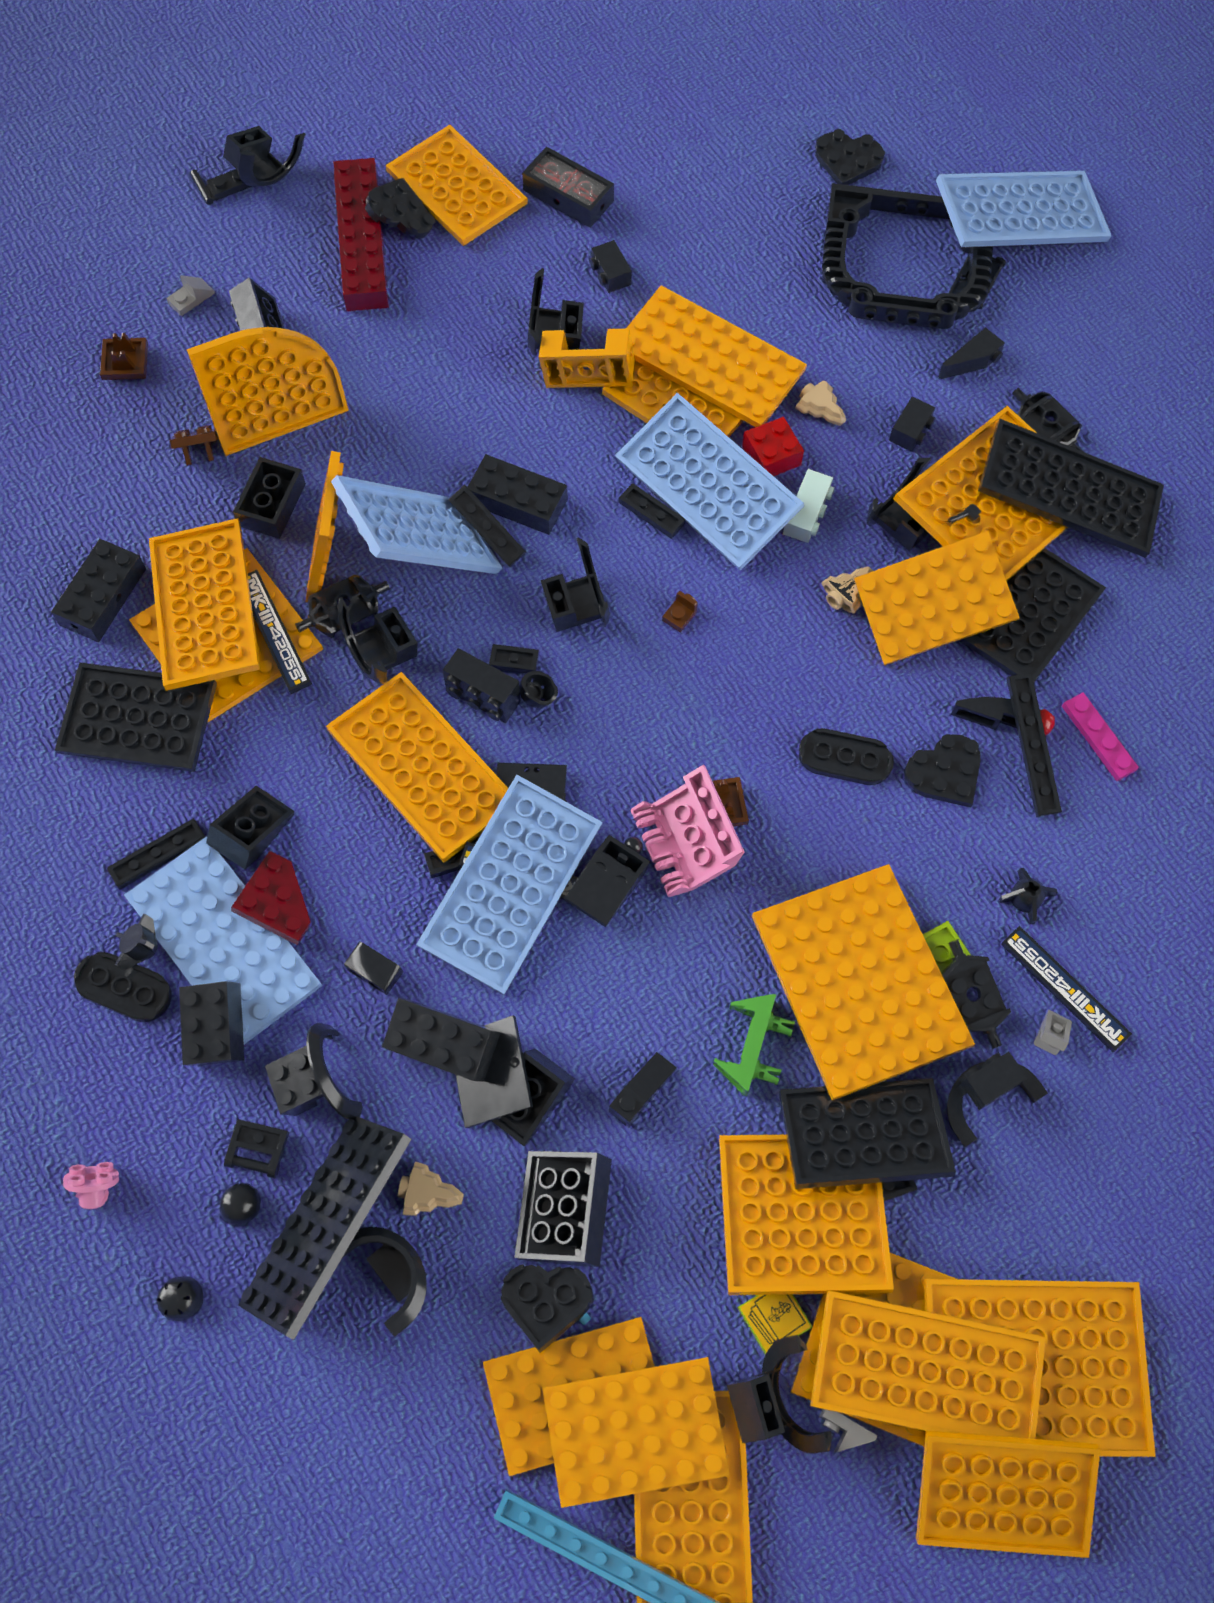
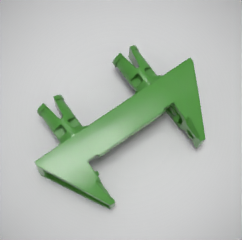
M776 994L731 1002L729 1008L752 1017L740 1058L741 1062L736 1064L715 1058L713 1065L744 1096H747L751 1081L755 1078L773 1083L774 1085H777L779 1078L773 1075L780 1076L782 1069L759 1063L760 1060H758L764 1036L768 1030L789 1037L792 1035L793 1030L787 1027L793 1028L795 1021L773 1015L772 1008Z

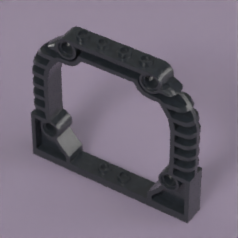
M832 183L825 230L822 275L829 291L833 295L838 296L840 303L849 307L848 310L851 316L859 319L911 326L948 329L953 325L954 320L964 318L969 312H973L980 307L986 299L991 285L993 246H960L962 251L969 253V271L967 286L958 294L941 293L933 299L879 293L871 284L854 281L846 270L847 238H851L856 234L858 222L869 216L870 210L950 219L942 196Z

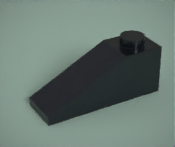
M985 327L942 363L938 377L945 379L985 369L991 363H997L1003 355L1002 349L1005 342Z
M656 1052L609 1105V1113L626 1127L630 1128L677 1067Z

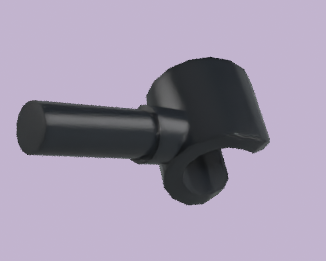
M970 504L960 514L948 518V522L953 523L965 517H968L973 522L979 517L978 514L981 513V510L976 505Z

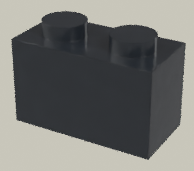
M615 240L591 248L590 266L593 271L596 270L601 286H605L608 293L631 285L632 270Z
M912 396L893 426L889 441L912 452L916 445L920 446L926 436V433H924L926 428L931 429L936 419L933 417L936 407Z

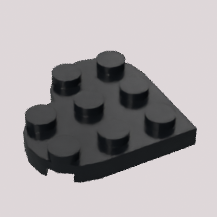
M836 129L816 140L815 157L837 184L850 185L876 172L884 160L885 151L881 144L873 140V137L869 134L851 139L842 129Z
M404 178L375 187L366 196L365 209L368 215L375 222L381 221L389 224V228L397 227L404 234L409 232L412 235H416L415 238L417 239L424 238L429 234L435 223V218L430 214L429 210Z
M945 734L937 742L934 750H917L909 758L904 769V779L914 789L913 792L918 795L971 808L981 762L979 744L975 740H971L963 735Z
M522 1264L509 1271L503 1279L504 1284L501 1290V1300L505 1309L539 1353L581 1319L594 1301L592 1286L588 1278L575 1267L574 1269L570 1267H556L547 1272L538 1265L524 1266Z

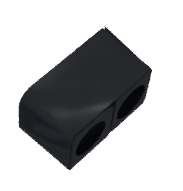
M361 941L358 942L344 963L347 971L385 995L390 992L403 974V970L399 965Z

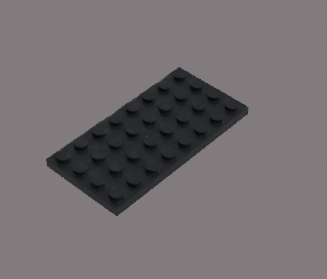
M999 419L995 427L978 491L1146 558L1151 550L1164 484Z
M357 1116L354 1119H349L344 1124L342 1133L336 1143L330 1147L323 1165L315 1172L314 1179L309 1188L302 1194L300 1203L294 1213L288 1217L282 1233L273 1242L270 1253L265 1261L259 1265L256 1276L250 1286L244 1290L238 1306L294 1340L406 1150L411 1138L401 1132Z

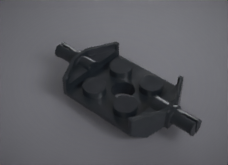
M1019 387L1013 391L1012 395L1021 402L1017 415L1034 431L1082 451L1076 445V439L1082 425L1050 393L1041 391L1033 395H1026ZM1045 416H1052L1055 421H1048Z

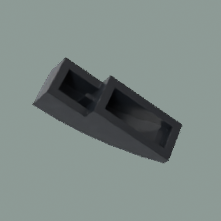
M977 697L958 700L951 712L953 716L994 730L997 729L999 723L1017 728L1011 699Z

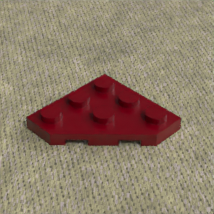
M269 851L232 905L231 912L298 945L310 927L311 921L292 862Z

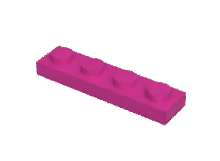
M1084 692L1064 702L1062 708L1116 781L1137 771L1138 765Z

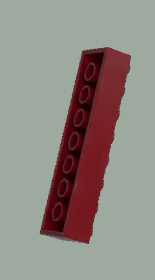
M375 158L333 161L342 289L346 312L389 308L381 221L375 222L365 209L366 196L369 191L378 187Z

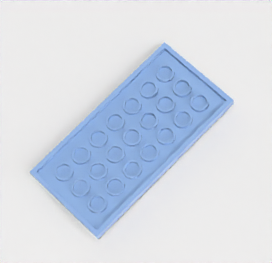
M1085 171L939 174L936 179L961 247L1108 242L1112 236Z
M679 393L615 455L618 461L671 509L685 518L691 527L739 570L804 507V503Z
M336 475L331 481L336 489L337 496L343 501L347 508V513L353 518L358 527V532L364 537L370 552L375 557L496 574L502 569L487 542L448 500L450 497Z
M516 775L416 945L505 995L601 827L602 822Z
M206 836L124 894V896L140 917L146 914L153 918L157 940L192 986L224 981L241 983L243 1039L245 1045L322 987V984L288 940L231 912L232 905L245 885L221 854L206 844Z

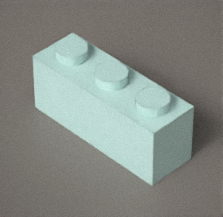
M810 469L807 470L796 496L804 503V507L785 525L784 535L806 543L809 542L811 535L816 536L820 523L817 522L818 518L824 517L827 509L825 501L826 499L831 500L835 487L831 486L833 477Z

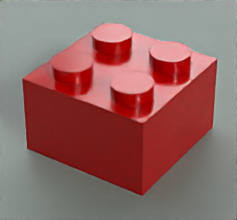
M784 416L744 432L743 450L772 476L801 466L804 449Z

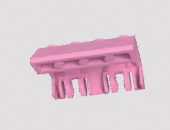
M705 765L685 775L683 779L686 784L653 804L643 801L631 809L638 828L655 824L657 826L656 829L647 831L642 835L643 841H646L645 845L653 863H656L654 865L656 871L671 867L676 869L675 872L665 874L660 879L662 884H666L664 889L668 897L695 890L735 867L744 854V849Z

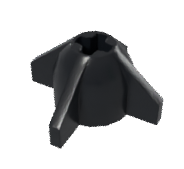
M1020 868L1017 871L1019 881L1014 885L1010 893L1002 895L999 900L1000 903L1011 901L1017 910L1028 913L1030 924H1035L1037 921V909L1044 902L1045 897L1055 896L1058 892L1056 888L1043 886L1038 880L1031 878L1025 868Z
M143 914L138 924L130 926L124 934L116 933L115 936L121 939L119 943L121 954L115 966L126 970L154 956L158 949L153 918Z

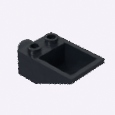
M608 835L564 900L606 927L643 878L650 861L640 855L643 849L641 840L636 837H630L623 844Z

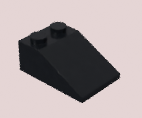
M256 785L210 824L206 844L246 870L263 854L294 815L295 811Z
M535 1048L523 1053L533 1107L504 1116L499 1120H492L494 1124L523 1146L528 1144L563 1099L575 1080L573 1076Z

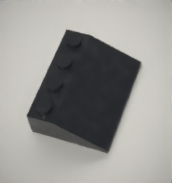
M528 1151L514 1258L573 1266L600 1267L612 1159L597 1152Z

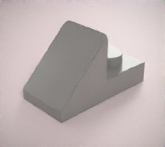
M181 275L183 287L166 299L168 304L180 316H183L215 294V292L202 278Z
M1048 1010L1034 1040V1045L1053 1055H1057L1060 1050L1064 1052L1069 1043L1072 1021Z
M822 1409L819 1415L821 1419L825 1420L823 1425L837 1434L839 1430L843 1431L834 1452L875 1441L877 1435L838 1412Z

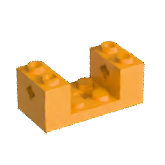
M629 328L607 329L605 349L569 350L564 330L542 332L539 361L546 388L632 386L635 358Z

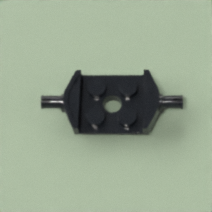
M353 575L308 596V618L295 623V626L299 633L310 627H315L332 639L335 633L341 630L338 620L337 603L340 597L350 602L347 607L350 625L371 615L378 614L377 596L390 590V586L387 584V581L373 586V584L370 585L361 576Z
M959 939L949 942L948 944L955 958H952L953 961L941 974L969 1032L987 1034L992 1049L1002 1046L996 1032V1027L1011 1013L1010 1008L1006 1009L987 964V961H990L989 957L966 956L963 953ZM970 987L978 992V998L975 1002L967 998L966 993Z

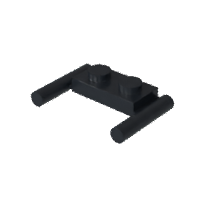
M194 169L190 172L207 205H211L215 200L217 201L251 187L239 178L237 169L206 180L207 185H205L197 170Z

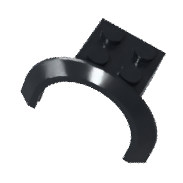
M260 126L227 135L223 157L238 170L239 178L246 185L251 187L272 185L284 178L296 164L304 145L306 133L295 135L291 153L283 165L270 153L272 138Z
M541 268L534 277L527 347L535 356L536 349H540L543 331L564 330L568 349L579 350L584 303L562 300L561 310L540 308L544 268Z
M919 458L896 491L884 503L878 504V498H875L867 514L868 526L877 523L909 552L929 533L893 498L896 493L925 471L931 458Z
M579 537L576 540L586 576L565 582L563 574L540 580L556 632L601 619L603 627H607L610 619L609 606L604 601L588 543Z
M339 598L338 620L342 634L354 660L369 679L379 684H385L387 681V670L417 657L418 643L396 607L374 615L373 626L353 634L349 621L348 607L343 598Z
M323 1023L313 1024L307 1033L306 1046L265 1066L280 1115L297 1116L318 1106L316 1100L325 1097L331 1107L342 1117L354 1119L355 1116H361L362 1102L352 1101L344 1096L333 1082L326 1067L323 1056L324 1038L333 1039L332 1035L339 1036L338 1030L330 1025Z
M1009 1051L1002 1056L998 1052L986 1061L970 1067L959 1076L951 1088L947 1102L948 1120L953 1132L964 1148L977 1140L963 1115L962 1099L966 1094L969 1095L979 1111L1018 1085L1022 1087L1033 1103L1048 1094L1038 1078L1030 1070L1018 1064Z
M380 1227L359 1228L343 1257L353 1249L364 1244H383L366 1260L401 1305L403 1304L394 1315L384 1322V1325L391 1334L396 1337L416 1319L422 1309L427 1290V1273L416 1250L399 1234Z
M798 1335L779 1339L770 1346L763 1361L762 1373L727 1385L742 1443L767 1440L781 1434L791 1445L803 1452L821 1453L830 1451L831 1431L815 1433L801 1428L786 1411L780 1396L779 1373L784 1360L791 1354L807 1350L806 1344Z

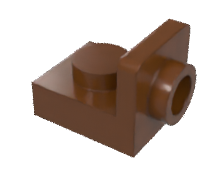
M678 591L676 600L662 616V621L681 633L697 613L698 602L692 595Z

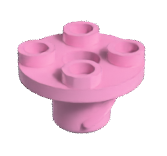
M102 1162L97 1164V1166L89 1167L81 1164L69 1167V1173L63 1178V1186L66 1190L77 1193L75 1197L79 1199L80 1207L84 1209H97L107 1201L108 1189L118 1183L119 1172L113 1168V1163Z

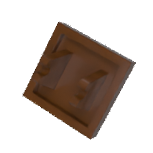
M113 333V339H103L100 367L102 380L146 379L147 338H128L125 333L118 337L116 333Z
M211 425L198 427L196 429L197 432L190 433L189 429L176 431L169 440L171 449L182 447L187 466L192 465L188 446L204 443L209 461H214L211 441H216L218 436L215 428L212 429Z
M740 777L712 781L733 827L748 825L749 819Z

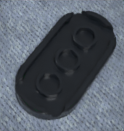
M818 728L806 734L802 738L798 750L802 765L810 772L864 785H876L883 782L890 775L894 765L893 755L883 742L873 738L825 728Z
M98 952L92 956L85 957L76 967L74 982L77 991L82 997L139 1022L155 1020L163 1015L170 1005L171 988L164 977L137 964L122 970L115 966L119 957L114 954Z

